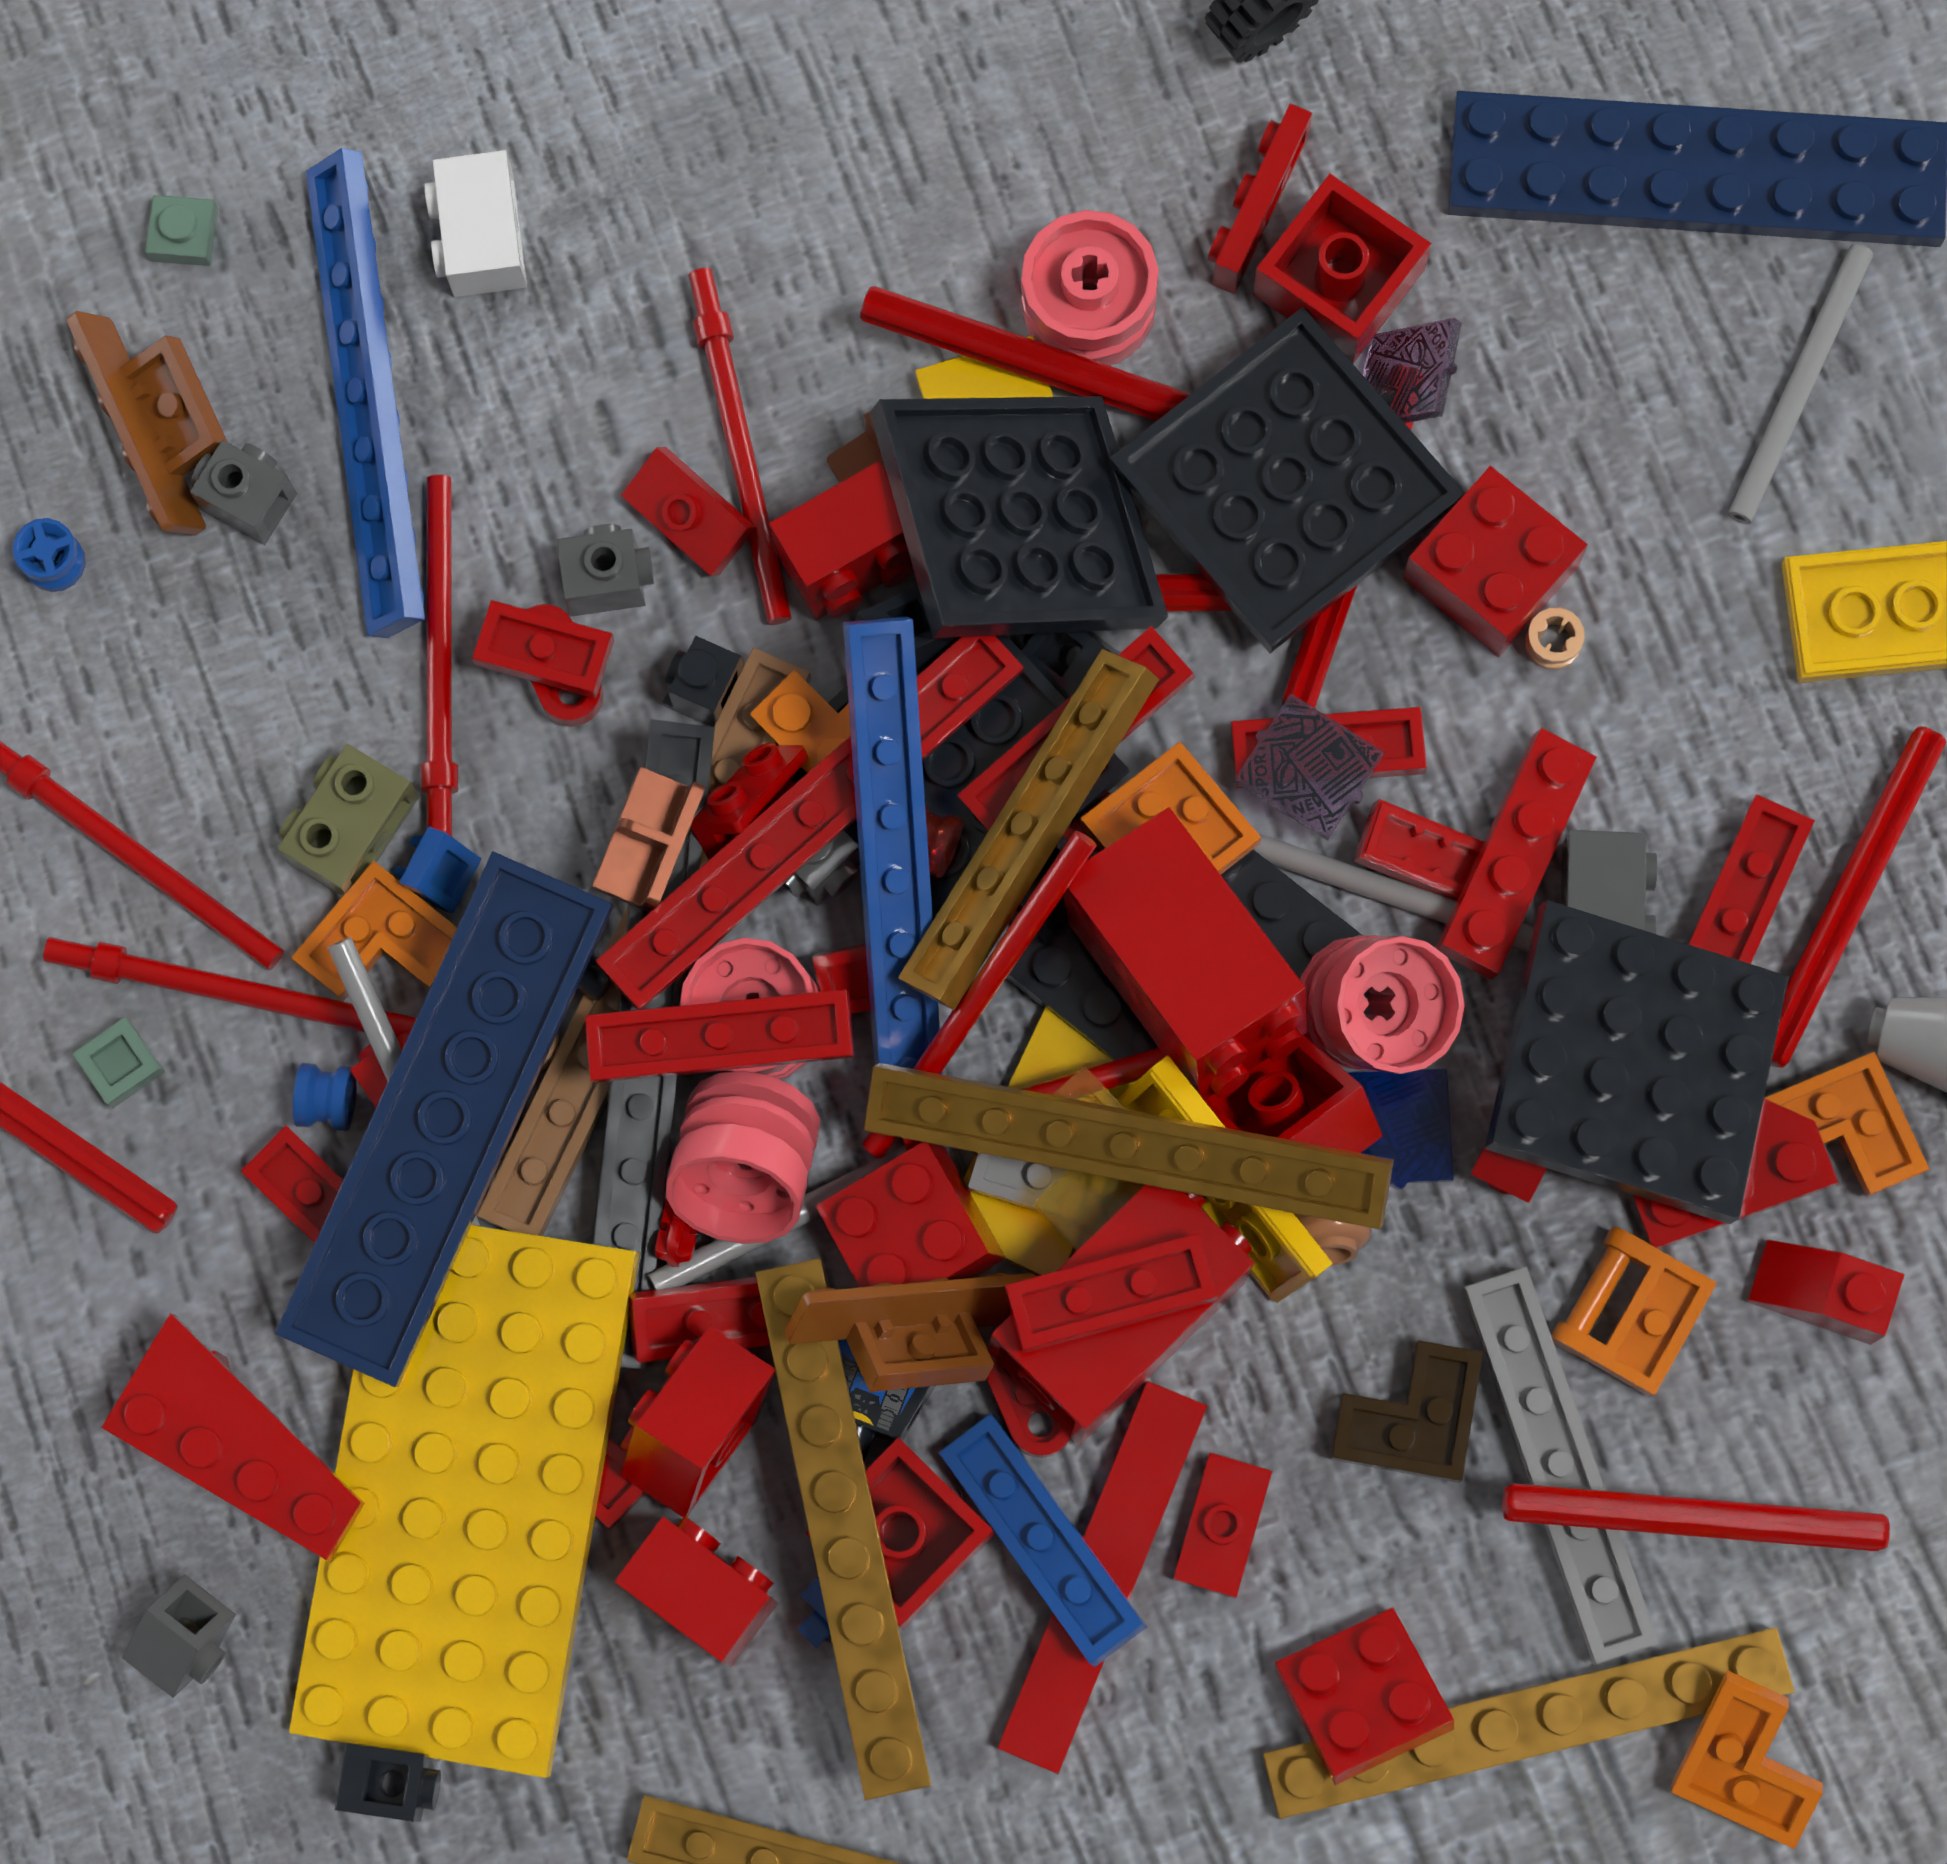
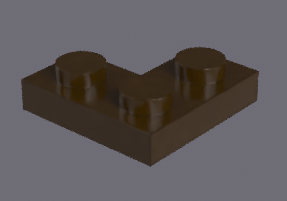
M1418 1340L1415 1346L1406 1404L1343 1393L1340 1400L1331 1460L1461 1483L1483 1352Z

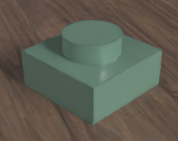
M153 195L145 250L151 262L211 266L218 207L215 201L212 199Z
M127 1017L122 1018L72 1053L105 1103L112 1109L165 1073L154 1054Z

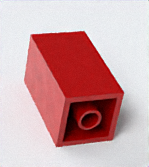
M1170 807L1085 862L1063 894L1068 924L1165 1056L1168 1055L1203 1100H1206L1213 1094H1216L1218 1098L1231 1094L1247 1081L1250 1076L1249 1070L1268 1058L1272 1062L1279 1061L1290 1055L1303 1042L1302 1035L1307 1033L1306 987Z
M1144 1185L1057 1271L1199 1233L1218 1295L1216 1301L1022 1353L1012 1314L991 1334L988 1351L996 1358V1362L1018 1384L1021 1381L1024 1382L1033 1394L1040 1399L1038 1404L1046 1411L1045 1413L1060 1427L1061 1419L1056 1409L1058 1406L1074 1420L1071 1439L1078 1446L1095 1432L1245 1284L1255 1264L1248 1256L1252 1251V1247L1245 1237L1228 1222H1224L1219 1227L1201 1209L1206 1203L1202 1195Z

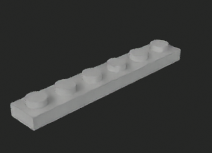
M1527 1267L1465 1286L1463 1292L1530 1485L1605 1491ZM1544 1524L1592 1664L1596 1665L1659 1644L1620 1531Z

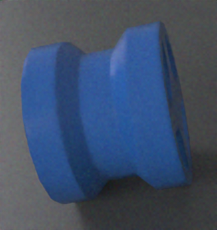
M50 518L35 519L24 525L16 534L13 543V557L21 571L39 589L49 592L64 591L75 585L81 578L86 565L85 552L71 531L60 521ZM58 551L62 552V554H60V557L56 561L55 565L54 559L57 556Z
M301 1063L297 1071L293 1093V1120L296 1127L310 1128L316 1122L329 1123L334 1130L348 1131L350 1129L355 1111L357 1079L350 1070L352 1067L340 1066L334 1072L321 1071L316 1064Z

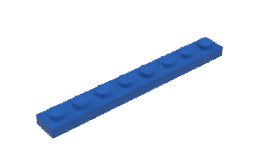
M340 148L306 170L367 636L389 638L425 620L423 608L424 594L420 586L415 549L416 535L412 527L407 490L408 476L403 461L399 431L400 417L396 409L391 372L392 359L388 350L383 313L384 300L380 291L376 261V242L372 232L368 184L365 179L362 152Z
M897 617L843 622L874 1066L883 1063L913 1069L940 1030L938 1002L912 989L898 978L933 922L913 619Z

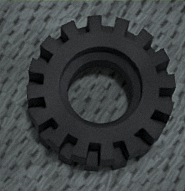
M1214 0L1209 6L1211 11L1205 15V20L1207 21L1205 24L1237 62L1241 63L1243 60L1248 62L1256 54L1260 57L1267 53L1270 45L1274 44L1277 46L1284 40L1283 36L1287 32L1293 33L1300 26L1298 24L1299 20L1307 18L1313 11L1310 7L1316 5L1319 0Z

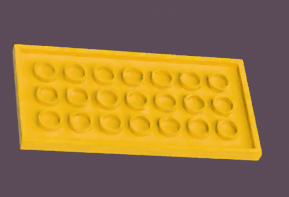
M471 1225L399 1387H393L353 1369L335 1474L365 1504L332 1560L327 1561L322 1557L319 1560L289 1733L342 1743L428 1754L429 1758L543 1778L551 1776L630 1315L629 1295L634 1292L640 1252Z

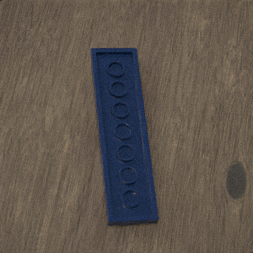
M1471 91L1456 92L1448 215L1941 247L1946 238L1947 122Z
M494 851L491 852L274 1334L393 1387H399L614 908L612 903Z

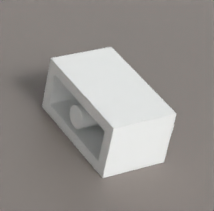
M501 150L433 160L435 182L425 183V197L430 220H440L442 239L431 241L432 257L437 278L447 277L454 297L527 288L514 173L507 151Z

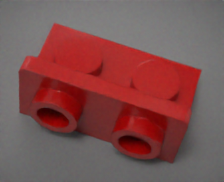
M766 743L753 748L744 756L742 760L743 765L733 776L708 796L707 804L692 820L690 827L709 860L797 783L794 774L809 758L803 745L776 746L774 743Z

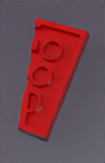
M172 1313L169 1314L101 1427L327 1561L332 1560L365 1504Z

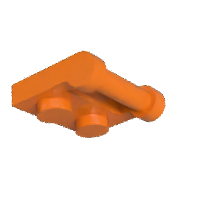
M1611 1226L1602 1243L1606 1251L1566 1322L1558 1321L1551 1337L1553 1343L1559 1348L1588 1361L1652 1398L1657 1393L1717 1282L1621 1228ZM1633 1262L1647 1271L1607 1343L1603 1344L1589 1336V1333L1628 1263Z

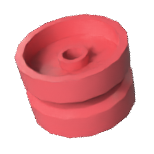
M1083 210L1060 216L1040 230L1024 255L1021 277L1022 313L1028 334L1030 336L1033 335L1036 341L1109 366L1122 362L1138 350L1154 325L1159 269L1152 245L1137 227L1113 213Z

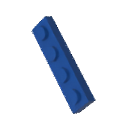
M990 1413L939 1452L1092 1666H1097L1147 1628L1145 1622L993 1414Z

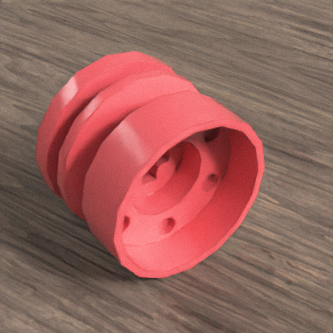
M1358 935L1338 939L1317 952L1301 975L1300 981L1306 987L1307 1033L1304 1035L1339 1066L1356 1070L1396 1074L1425 1069L1446 1054L1460 1032L1465 1007L1461 980L1447 956L1426 941L1405 936L1380 937L1376 935ZM1365 992H1370L1369 997L1366 999L1364 996ZM1368 1007L1370 1009L1369 1014H1364L1365 1009Z
M744 937L716 945L695 962L683 982L680 1006L820 992V990L792 953L771 941ZM808 1062L723 1070L721 1072L748 1071L770 1075L782 1080L790 1077Z
M754 1072L718 1073L700 1081L689 1095L685 1118L682 1120L680 1129V1142L675 1147L667 1177L666 1198L674 1213L691 1228L723 1241L740 1244L764 1243L788 1234L800 1218L807 1188L808 1171L812 1167L814 1149L819 1137L820 1117L812 1101L796 1087L773 1076Z

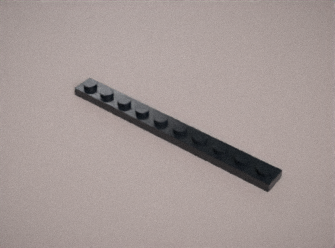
M651 719L648 726L644 768L687 786H690L693 781L706 786L694 815L695 818L707 804L715 727ZM691 827L688 830L660 903L700 869L702 847ZM629 904L626 933L650 912ZM689 969L644 1009L680 1006L683 982L688 976ZM619 991L617 1012L637 1010ZM677 1075L609 1082L591 1244L640 1252L634 1292L654 1290L647 1274L655 1271L657 1266V1256L654 1250L658 1232L661 1229L660 1223L663 1211ZM629 1315L621 1367L645 1369L646 1362L637 1363L633 1357Z

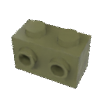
M349 744L345 745L338 757L334 754L330 755L321 765L313 782V786L317 788L304 809L297 807L286 818L278 836L282 842L277 848L288 864L341 896H344L373 860L377 863L420 797L411 781Z

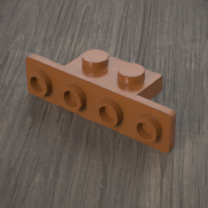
M75 311L66 318L75 338L73 341L74 349L90 371L99 391L97 395L98 402L106 415L111 418L123 444V457L129 467L135 471L147 497L146 506L150 516L165 532L198 535L206 529V524L190 493L184 476L196 468L204 455L207 453L214 454L222 440L228 441L181 339L165 335L130 360L118 331L109 317Z
M995 1273L978 1278L954 1280L937 1278L929 1282L896 1285L879 1283L871 1287L837 1290L833 1288H820L807 1292L802 1296L784 1332L790 1344L846 1339L869 1392L985 1381L994 1366V1362L977 1327L1001 1325L1011 1315L1005 1285L1035 1277L1033 1273L1013 1275Z

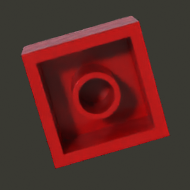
M1329 173L1256 268L1253 295L1287 319L1304 307L1354 364L1425 271L1432 243Z
M880 461L769 523L778 558L815 621L827 614L831 618L843 616L860 605L863 601L861 595L882 583L887 588L893 587L907 580L915 573L887 472Z
M1490 465L1409 556L1403 580L1497 657H1500L1576 571L1588 544Z
M1302 1035L1303 1042L1287 1057L1276 1062H1272L1268 1058L1249 1070L1250 1076L1247 1081L1231 1094L1221 1098L1213 1094L1204 1100L1225 1128L1356 1153L1363 1152L1383 1137L1363 1086L1304 1035Z
M921 1142L816 1205L859 1287H871L879 1283L896 1285L929 1282L937 1278H949L951 1280L974 1278L1006 1259L971 1193L967 1190L968 1188L946 1148L941 1145Z
M711 1326L708 1327L696 1345L689 1340H685L665 1370L669 1378L659 1394L649 1389L637 1403L628 1419V1423L633 1426L628 1431L620 1447L627 1452L621 1477L681 1517H684V1515L688 1517L758 1421L776 1369Z
M898 1437L866 1470L897 1622L898 1626L904 1630L994 1537V1531ZM808 1529V1530L805 1532V1534L810 1538L809 1529Z
M685 1515L677 1526L662 1516L614 1582L720 1662L732 1667L778 1605V1602L766 1594L774 1583L738 1555L730 1566L714 1555L721 1543Z

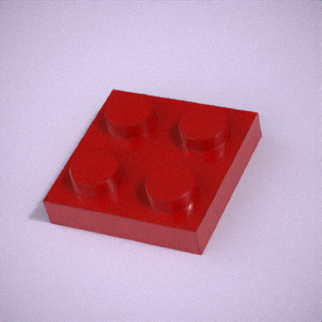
M1393 1607L1275 1662V1672L1334 1785L1340 1784L1454 1730L1455 1720Z

